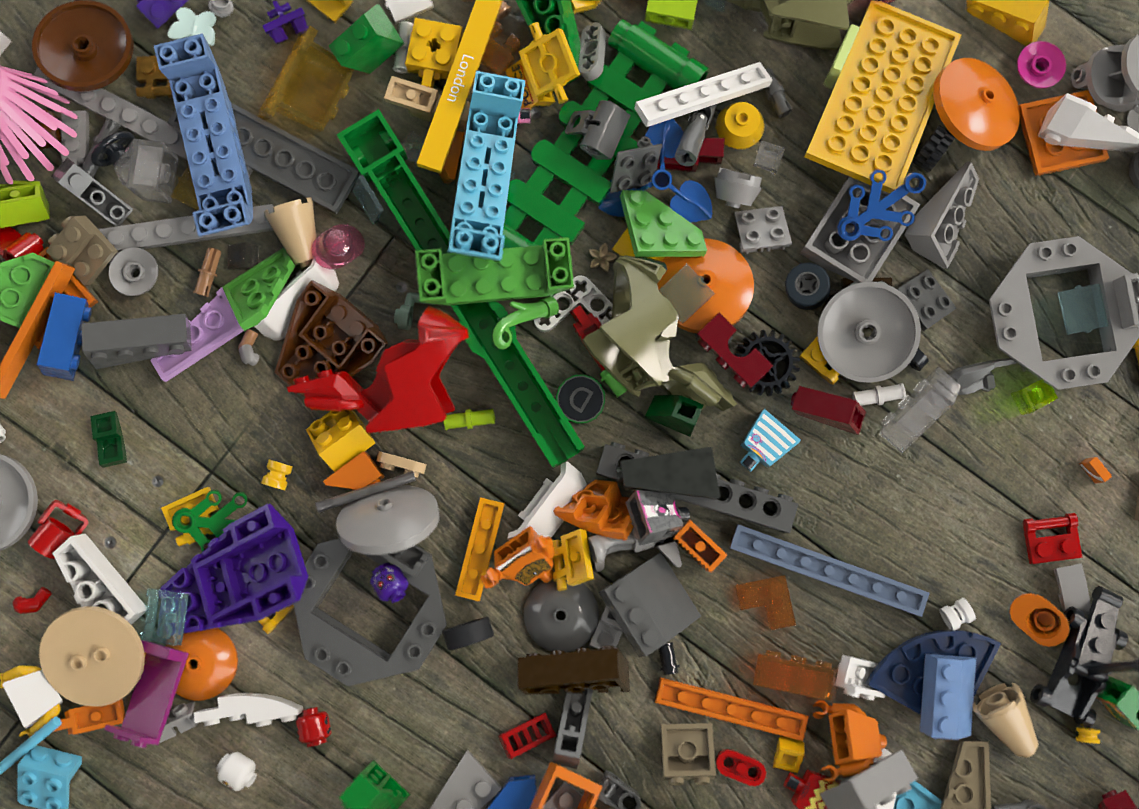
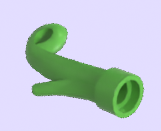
M549 296L534 303L510 302L509 305L518 310L497 323L492 334L493 342L499 349H506L512 342V334L509 327L534 319L549 318L557 315L559 306L556 299Z

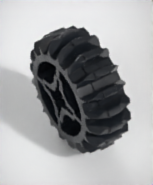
M761 330L760 338L757 333L752 332L751 340L747 337L743 338L742 341L745 346L739 344L736 347L742 354H734L737 357H744L748 355L750 349L755 347L767 360H774L772 362L773 367L765 374L770 382L759 380L752 388H748L750 393L755 387L758 388V396L763 394L764 389H766L768 397L773 395V388L777 394L782 393V387L785 389L790 387L788 380L793 382L796 380V376L791 372L797 373L800 371L798 366L793 365L800 361L799 357H792L798 351L797 348L791 350L788 348L792 344V340L784 343L782 341L785 336L784 334H780L778 338H775V330H771L769 337H767L765 330ZM762 344L774 346L780 352L776 354L770 353ZM785 360V371L778 380L776 364Z

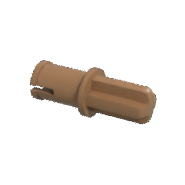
M214 248L207 249L202 268L198 269L200 273L193 293L209 297L214 276L217 277L218 275L215 272L221 251Z

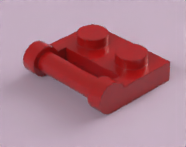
M1067 513L1064 517L1041 520L1029 518L1023 520L1029 564L1083 558L1077 528L1078 517L1075 513ZM1066 526L1067 534L1036 538V530Z

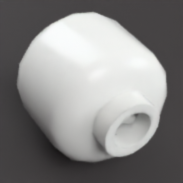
M240 752L226 754L216 768L218 780L234 791H240L244 787L249 788L257 776L254 773L255 762Z

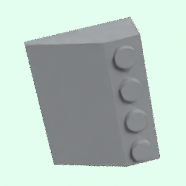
M848 177L800 254L817 265L856 283L872 282L907 226H903L899 222L871 219L864 225L876 228L882 225L889 226L893 230V237L888 241H882L878 237L860 235L853 241L841 238L837 231V225L848 214L851 199L848 194L849 188L853 185H860L865 189V195L860 199L858 216L867 210L871 185ZM860 188L853 190L852 194L854 197L860 196ZM881 190L879 201L890 193ZM905 195L885 210L895 212L907 210L915 214L920 204ZM904 214L902 216V221L904 223H907L910 220L909 214ZM852 223L847 224L845 227L846 232H852L854 229ZM888 229L881 231L882 238L889 235Z

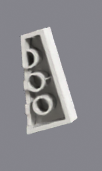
M86 534L69 537L53 552L66 582H70L75 592L73 596L77 604H80L81 607L94 606L111 610L119 614L131 625L149 610Z

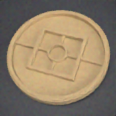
M78 607L59 616L45 631L39 649L41 668L50 685L66 699L85 706H105L119 701L135 687L144 669V649L135 629L119 614L101 607Z

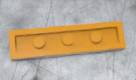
M480 497L455 596L480 602L484 588L480 577L487 574L505 503Z

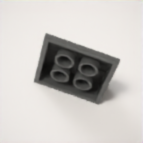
M661 552L598 592L638 657L648 656L701 617Z

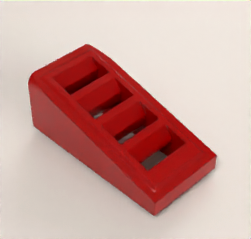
M546 712L498 735L508 759H512L556 737ZM539 721L546 733L545 736L541 735L536 723ZM531 726L536 737L534 741L528 732L527 727ZM519 731H522V734L527 742V744L524 746L518 735ZM508 737H513L518 749L513 750Z

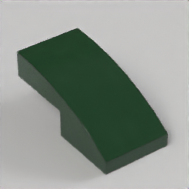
M111 411L90 416L92 437L97 442L99 465L105 468L127 463L124 438L117 412Z

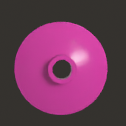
M1037 41L1027 45L1021 51L1017 59V70L1022 80L1028 85L1040 89L1049 88L1063 78L1066 71V60L1062 51L1054 44ZM1035 65L1040 66L1042 71L1037 70Z

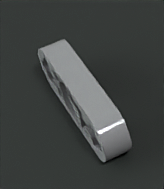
M597 22L589 24L583 30L581 36L578 70L586 81L598 78L602 74L604 67L606 32Z

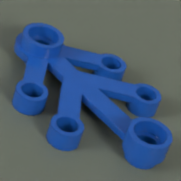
M879 169L873 170L870 174L872 185L867 210L859 216L860 199L864 197L865 189L860 185H853L849 188L848 194L851 199L848 214L837 225L839 236L847 241H853L860 235L878 237L882 241L890 240L893 237V230L889 226L882 225L876 228L864 224L871 219L899 222L903 226L913 224L915 217L912 212L907 210L895 212L885 209L909 192L916 194L923 191L926 186L925 177L920 173H909L904 178V184L879 201L882 184L886 181V173ZM880 172L882 179L879 182H875L874 175ZM912 178H916L918 181L915 187L909 185ZM855 188H860L861 194L858 197H854L852 194ZM904 214L910 215V220L907 223L902 221ZM849 223L854 225L852 232H846L845 230L846 225ZM888 229L889 235L882 238L881 231Z

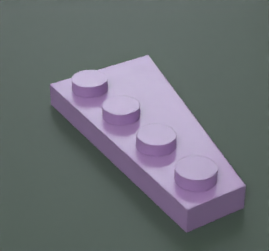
M222 287L216 292L217 296L210 303L206 302L200 309L201 312L192 321L189 320L192 351H187L180 355L172 354L156 357L150 360L164 382L169 381L244 331L239 325Z

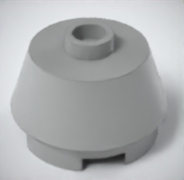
M719 168L718 176L714 177L716 198L725 200V205L735 208H740V204L751 206L762 189L760 187L762 178L759 176Z

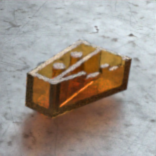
M766 650V654H758L753 685L832 701L837 697L838 686L835 685L838 668L832 667L830 662L817 660L816 663L806 662V657L791 655V659L781 657V652Z

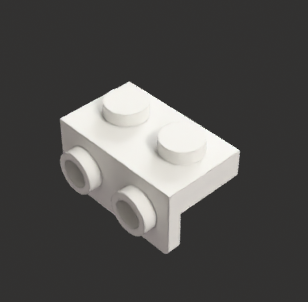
M842 655L841 662L838 665L836 686L845 688V694L858 698L860 696L874 700L875 696L885 697V694L865 684L878 663Z

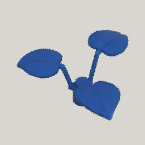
M674 118L650 126L645 137L650 138V142L653 145L662 144L660 170L653 173L650 183L637 189L632 188L628 190H646L653 186L658 190L669 188L676 194L670 201V208L690 223L710 220L712 218V203L705 188L698 182L688 180L683 182L680 190H678L671 184V174L665 170L664 156L667 158L675 157L683 134L682 128ZM622 191L609 192L598 208L609 215L624 217L620 200Z

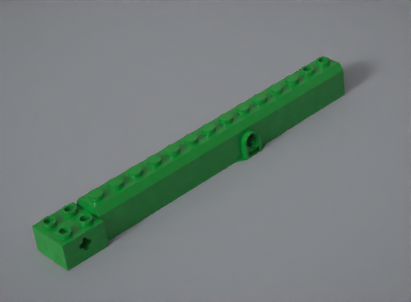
M380 110L374 111L336 134L365 182L369 183L372 181L414 249L416 251L441 249L442 254L450 253L448 252L450 233L405 163V160L408 159L407 154ZM496 301L450 305L458 317L459 323L468 329L469 338L464 339L473 354L476 353L485 360L552 469L583 451L585 446L518 342L516 326L509 327L512 334V342L509 347L499 349L494 344L492 339L494 328L500 320L509 315L504 306Z

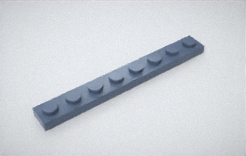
M738 524L729 546L732 550L920 617L923 615L929 597V592Z

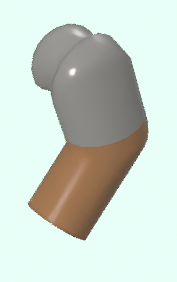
M248 329L238 346L241 361L254 366L259 361V355L254 353L252 346L258 333Z

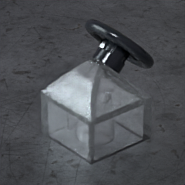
M121 131L107 136L95 146L91 153V161L94 165L99 167L113 165L121 183L143 201L172 203L179 157L164 142L135 139L132 133ZM106 153L108 157L107 159H99V155Z

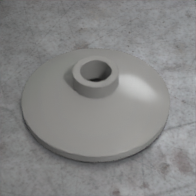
M132 247L120 251L112 259L109 266L111 284L117 291L128 296H138L148 292L158 278V265L155 258L141 248ZM136 270H140V275L134 278L133 273Z

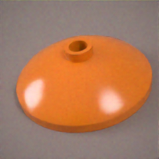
M219 628L173 635L166 644L167 647L189 653L176 690V694L182 698L203 701L216 697L228 688L236 675L238 666L237 650L231 638ZM193 659L198 662L197 668L191 666Z

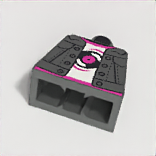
M636 490L626 501L639 545L671 538L682 528L683 522H688L690 518L688 508L677 507L675 498L671 493Z

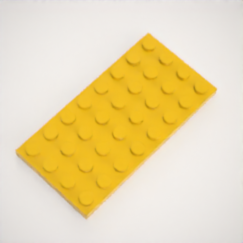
M871 0L804 157L868 185H872L870 181L871 172L879 169L886 173V181L882 184L881 190L891 193L900 187L904 182L935 103L933 93L935 80L940 71L951 63L961 34L879 0ZM878 172L874 175V181H881L882 174Z

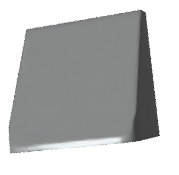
M676 542L656 546L675 567H681L682 562Z

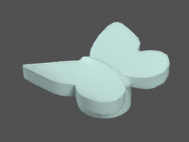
M188 8L177 10L176 15L179 21L174 22L168 31V37L171 40L203 33L209 46L214 45L215 31L212 28L216 22L214 13L207 11L200 15H195Z

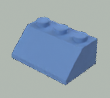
M925 654L920 732L932 738L961 739L971 736L976 671L975 657Z

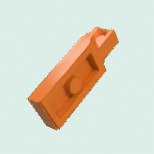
M123 699L105 706H81L69 709L64 712L65 718L60 719L62 724L53 732L67 729L68 735H76L105 728L106 725L122 724L125 718Z

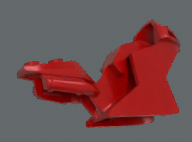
M428 306L418 322L419 340L407 339L387 348L382 354L376 369V377L370 387L364 389L345 371L333 373L332 369L318 372L317 378L309 379L308 375L293 379L294 384L288 386L287 390L288 392L304 393L305 406L310 408V410L340 412L342 410L356 409L369 421L365 428L366 433L400 430L438 423L446 419V413L455 410V406L440 378V374L459 343L469 338V332L466 327L450 315Z

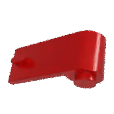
M12 227L0 228V256L6 261L30 253L38 255L44 250L42 246L44 242L37 234L26 232L21 235Z

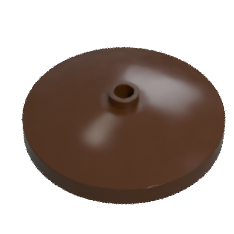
M91 0L72 1L54 8L39 22L32 39L33 57L44 76L53 84L63 89L77 92L97 90L117 80L130 64L134 49L131 31L123 17L110 6Z

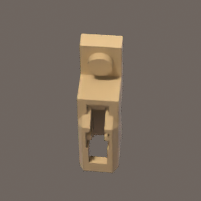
M391 76L384 100L385 102L407 108L411 116L432 122L441 95L436 89ZM468 101L466 102L459 125L457 127L458 131L464 133L466 131L470 102Z

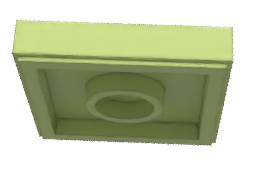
M853 24L849 26L824 84L826 87L831 89L834 87L860 27Z

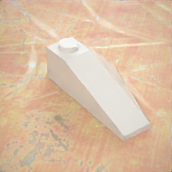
M1068 93L1048 110L1038 137L1043 138L1045 142L1051 145L1139 152L1138 132L1128 126L1116 125L1114 117L1109 114L1105 116L1095 112L1097 109L1095 105Z

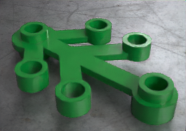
M210 490L206 498L192 509L181 508L177 510L172 517V525L180 533H189L201 546V551L203 552L205 550L204 545L212 539H207L199 527L209 528L218 538L224 533L223 529L236 521L235 519L225 518L238 508L246 506L248 497L245 493H235L232 500L211 517H201L200 515L210 506H216L222 500V494L219 490ZM211 494H217L219 500L213 502L210 500L209 496ZM237 496H242L245 502L243 504L236 503L235 498ZM188 516L190 523H182L181 517Z

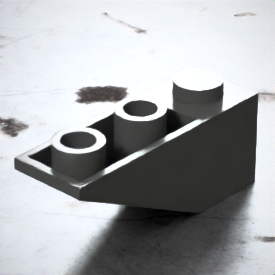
M66 158L51 176L114 226H120L133 211L130 206L69 158Z

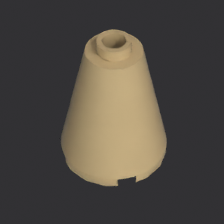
M310 197L306 198L308 203L302 204L301 199L274 206L273 213H269L268 209L264 211L266 219L295 265L300 264L301 268L309 267L313 258L318 256L312 198Z
M1005 683L987 689L978 696L981 701L977 705L975 702L973 703L975 715L1016 756L1025 758L1032 756L1036 752L1038 741L1021 688L1015 683H1012L1013 687H1007Z

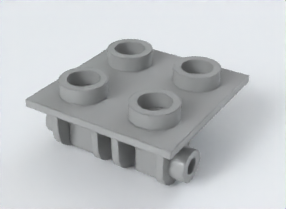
M782 206L734 212L741 243H739L740 252L749 254L750 252H757V249L763 252L764 248H766L767 252L771 249L785 250V247L792 245Z

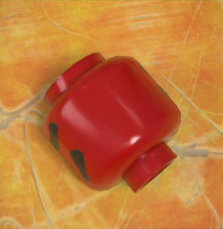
M318 707L302 710L303 715L296 719L299 741L306 743L307 747L326 743V738L331 735L328 713L326 711H318Z

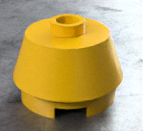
M746 102L733 103L726 106L719 113L716 121V131L719 138H725L724 144L727 147L747 149L761 139L764 132V121L760 112L753 105Z

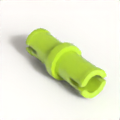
M493 408L480 411L468 409L464 413L449 414L444 420L445 430L463 427L473 429L474 426L495 424V414Z

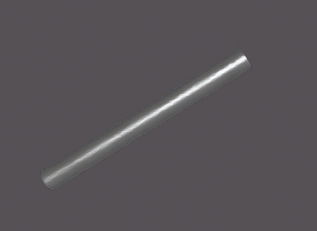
M412 471L315 503L319 513L416 481Z

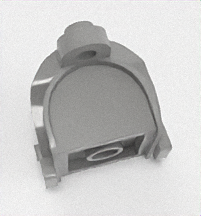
M1139 35L1130 39L1126 44L1105 47L1093 53L1087 63L1081 64L1073 70L1071 74L1072 86L1083 91L1089 90L1096 103L1117 112L1134 110L1139 114Z

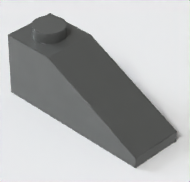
M585 688L582 693L572 694L566 692L552 760L553 763L577 769L593 690Z

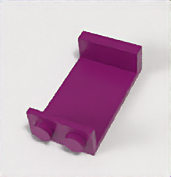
M141 640L144 652L146 653L144 669L138 683L135 685L122 727L106 725L104 730L114 733L113 738L122 741H129L131 739V745L146 748L147 744L159 745L189 653Z

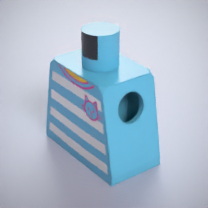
M764 409L759 413L741 443V446L748 453L740 463L750 472L759 462L765 467H770L801 440Z

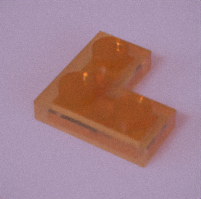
M785 575L735 585L740 610L765 605L770 630L796 625Z

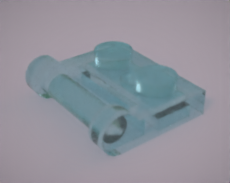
M147 588V612L144 631H141L140 639L174 646L182 645L189 594ZM159 598H161L157 632H154Z

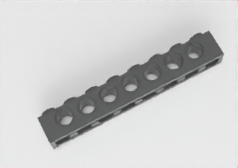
M611 442L610 445L605 444L596 474L618 481L616 467H619L618 461L621 458L636 459L648 457L649 453L635 449L634 453L624 450L625 445ZM717 474L718 486L727 491V498L724 501L672 494L677 500L783 533L791 532L798 504L792 502L793 497L784 494H778V497L768 495L769 490L754 486V490L744 487V482L730 479V482L720 480L721 475ZM742 494L748 495L751 499V504L747 509L742 508L739 504V497ZM766 502H771L775 507V512L771 516L766 515L763 511V505Z

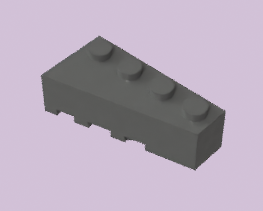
M186 314L82 324V352L95 369L172 354L180 355L184 352L192 351L191 326Z

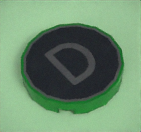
M574 375L566 379L559 386L556 401L568 421L584 424L595 420L602 413L605 405V392L601 384L593 377Z

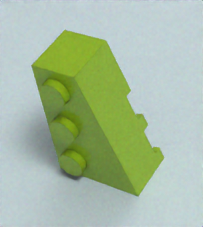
M13 181V184H0V228L50 219L49 203L40 181Z

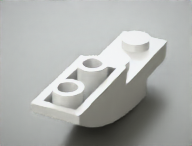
M227 694L217 698L218 707L201 709L194 712L195 723L204 722V726L220 723V718L229 717V721L244 719L246 714L247 724L256 723V727L272 724L271 720L281 718V722L296 720V715L302 713L303 706L268 694Z

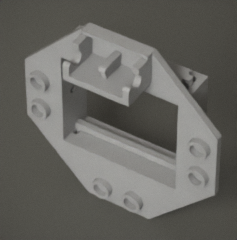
M1079 236L1028 244L989 299L998 349L1022 365L1023 372H1032L1055 390L1107 383L1139 338L1138 273L1132 274ZM1088 270L1104 352L1043 361L1027 278Z

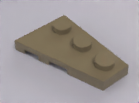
M960 740L940 809H991L988 741Z

